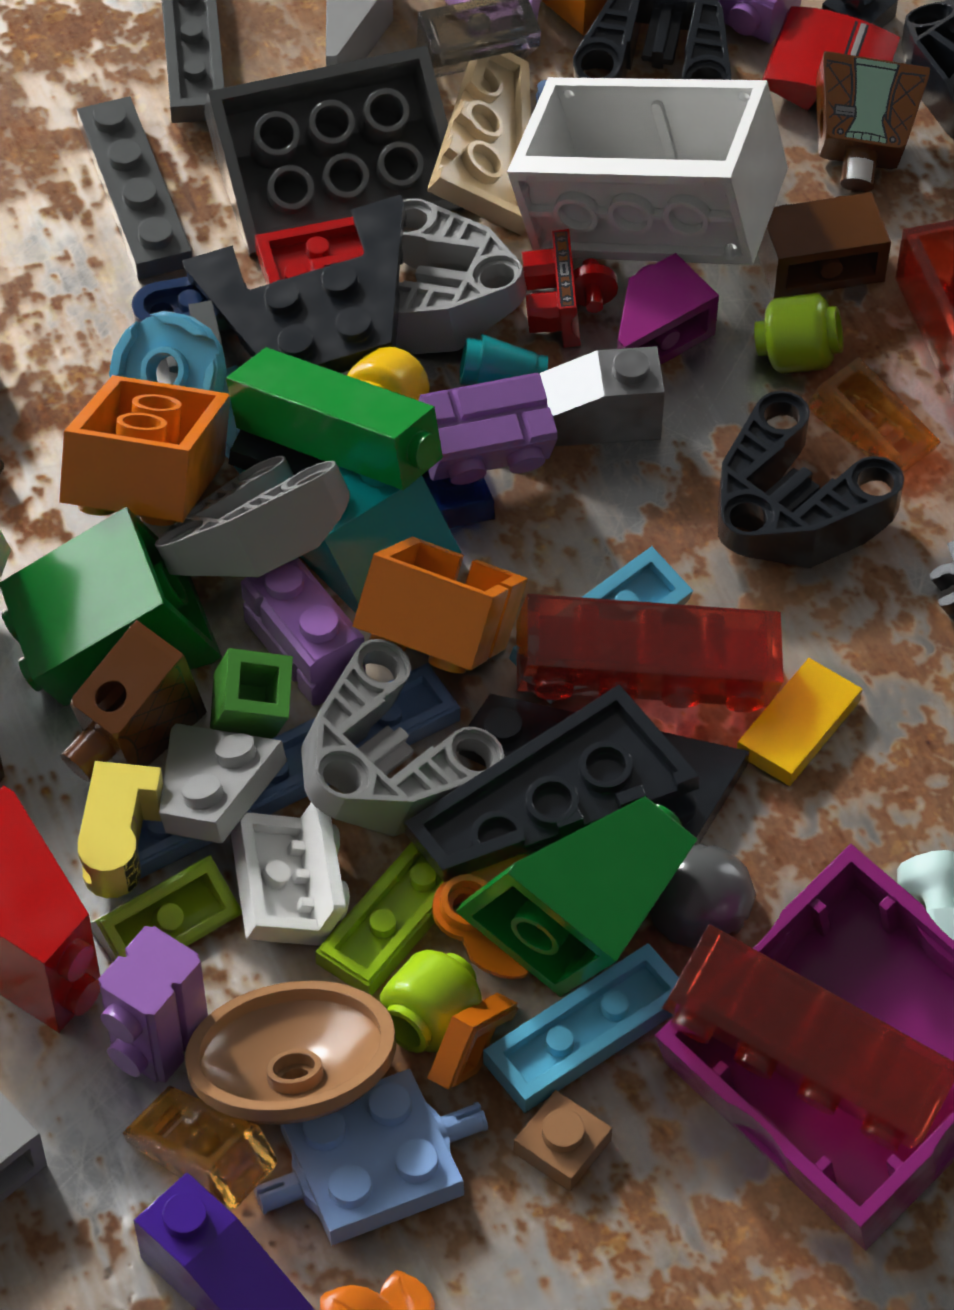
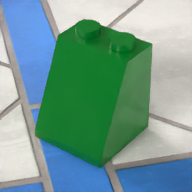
M127 507L0 582V589L7 606L6 609L2 610V618L11 635L21 646L24 656L18 660V664L24 678L35 691L39 692L44 689L63 706L70 705L74 694L136 620L184 654L190 670L212 664L222 658L191 576L168 573L154 545L159 537Z
M644 796L515 862L464 900L456 910V913L561 997L618 960L698 839L682 827L679 818L671 810L654 804Z

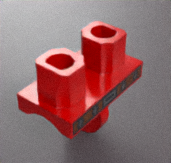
M569 229L552 231L553 248L522 252L527 291L557 288V291L526 294L529 333L562 331L563 348L581 346L577 304L586 307L588 312H600L603 309V305L613 300L617 295L618 278L611 268L599 264L598 260L594 258L584 260L582 266L574 270Z

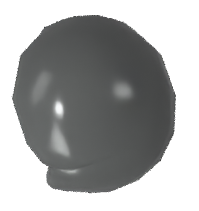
M698 844L692 847L649 914L653 925L672 943L696 950H707L720 937L731 932L734 934L740 932L744 926V921L748 920L756 892L747 867L730 851L716 845Z

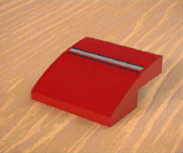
M791 6L784 18L762 80H767L771 92L808 111L817 99L816 77L824 51L893 61L900 37L881 27L849 15L818 8Z

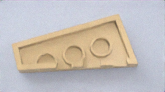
M483 40L472 52L427 189L428 192L479 215L490 223L500 225L521 236L526 232V228L507 171L531 118L530 69L528 61L486 40Z

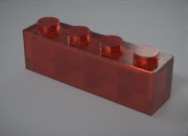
M527 594L516 621L517 691L535 692L538 697L543 699L560 700L572 695L600 697L620 684L633 700H659L672 708H689L699 703L725 705L727 709L734 712H753L762 707L766 708L784 683L781 612Z
M711 924L707 926L661 1007L674 1015L670 1024L681 1033L704 1044H708L711 1037H714L737 1050L733 1060L746 1070L768 1080L772 1078L774 1072L800 1086L796 1093L799 1099L829 1115H834L837 1108L843 1110L863 1122L859 1131L864 1136L893 1151H898L901 1144L911 1149L924 1141L954 1084V1061Z

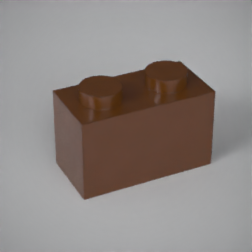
M872 192L774 207L757 254L772 296L775 299L885 282L891 240Z

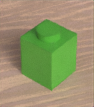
M228 648L213 675L210 729L243 733L269 739L276 737L289 719L293 656Z

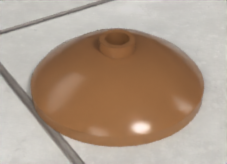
M328 981L286 982L262 987L240 995L208 1015L198 1025L189 1039L185 1053V1064L192 1089L202 1101L215 1110L236 1119L252 1123L292 1124L330 1115L363 1097L381 1080L390 1068L396 1052V1035L393 1020L385 1006L376 998L360 989Z

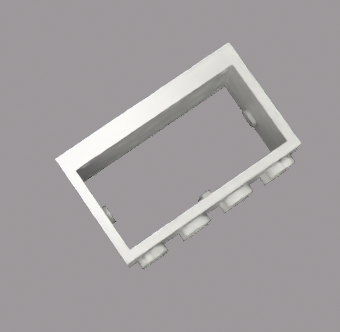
M548 77L507 173L533 251L553 248L552 231L569 229L572 258L661 261L677 253L686 263L753 265L788 166L767 80Z

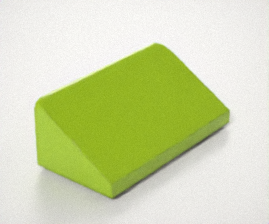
M209 855L90 923L94 937L114 962L118 956L126 957L125 948L144 926H155L180 943L188 946L242 914V910L213 858Z

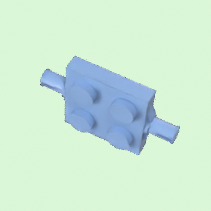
M407 1069L381 1079L363 1097L335 1113L310 1121L280 1124L281 1132L292 1155L293 1172L259 1185H253L254 1193L263 1214L303 1199L306 1206L319 1217L332 1246L463 1196L464 1181L451 1156L450 1143L481 1131H487L488 1123L484 1111H481L479 1102L440 1117L437 1111L425 1101L411 1070Z

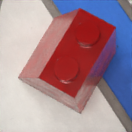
M3 785L0 788V995L60 1033L75 1015L82 1016L95 1003L100 993L98 980L100 978V970L90 917L15 792Z

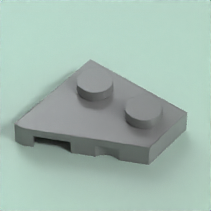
M176 723L170 732L159 810L165 833L223 843L287 762L282 741Z

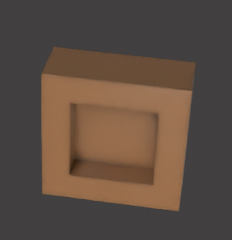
M555 1090L514 1139L513 1153L571 1191L611 1142L612 1127Z

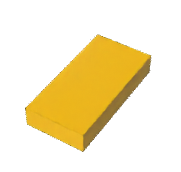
M808 658L738 740L737 748L749 751L748 762L786 785L791 786L861 700L862 688L813 659Z

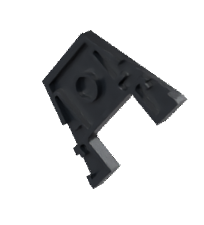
M397 195L351 209L354 225L364 252L360 257L334 263L327 267L284 280H277L254 289L245 288L232 245L182 260L188 281L195 290L199 289L208 301L212 300L215 314L219 319L225 320L238 336L240 344L251 357L267 347L338 373L349 371L370 352L381 347H396L400 303L398 289L399 273L404 255L402 238L403 227H406L407 219L402 196Z

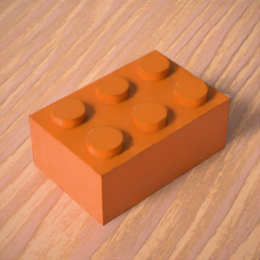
M112 375L64 430L59 503L78 505V509L81 512L96 516L111 515L127 507L132 513L139 515L141 521L156 526H168L176 522L183 523L225 462L230 408L229 393Z

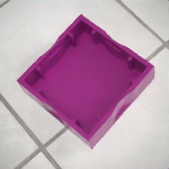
M850 843L782 910L770 931L756 946L733 963L725 966L655 1037L664 1062L866 1251L954 1161V940L934 922L919 901Z

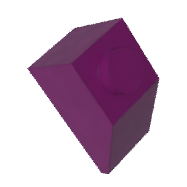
M677 253L655 264L642 267L635 275L629 277L617 349L657 346L660 365L715 335L719 294Z

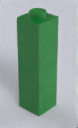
M267 347L226 377L236 428L323 461H335L339 467L403 491L443 458L435 406Z

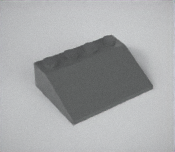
M427 45L207 92L204 111L217 164L249 256L257 255L255 235L352 217L351 209L397 195H401L403 200L422 199L452 212L464 210V208L427 191L448 127Z

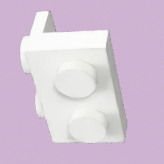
M312 802L301 818L246 812L231 831L246 940L320 946L337 923L344 919L349 907V887L345 881L341 880L337 856L340 847L338 827L332 824L330 816L321 812Z

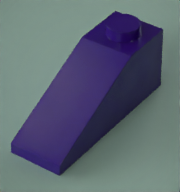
M188 1172L133 1220L141 1258L196 1310H315L240 1220Z

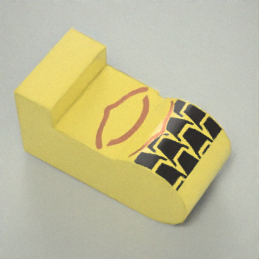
M95 761L78 838V856L82 863L83 881L87 889L96 896L106 899L119 898L131 892L139 882L141 865L137 847L143 820L161 822L159 810L163 778L160 767Z

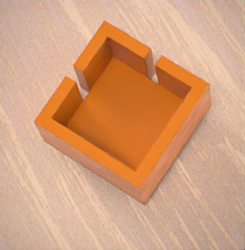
M412 536L373 554L352 627L371 633L369 640L383 639L393 642L403 651H406L408 647L430 655L428 662L439 669L452 673H464L466 669L473 670L487 661L488 657L492 658L507 648L528 578L475 559L471 563L466 583L458 582L456 580L464 555Z

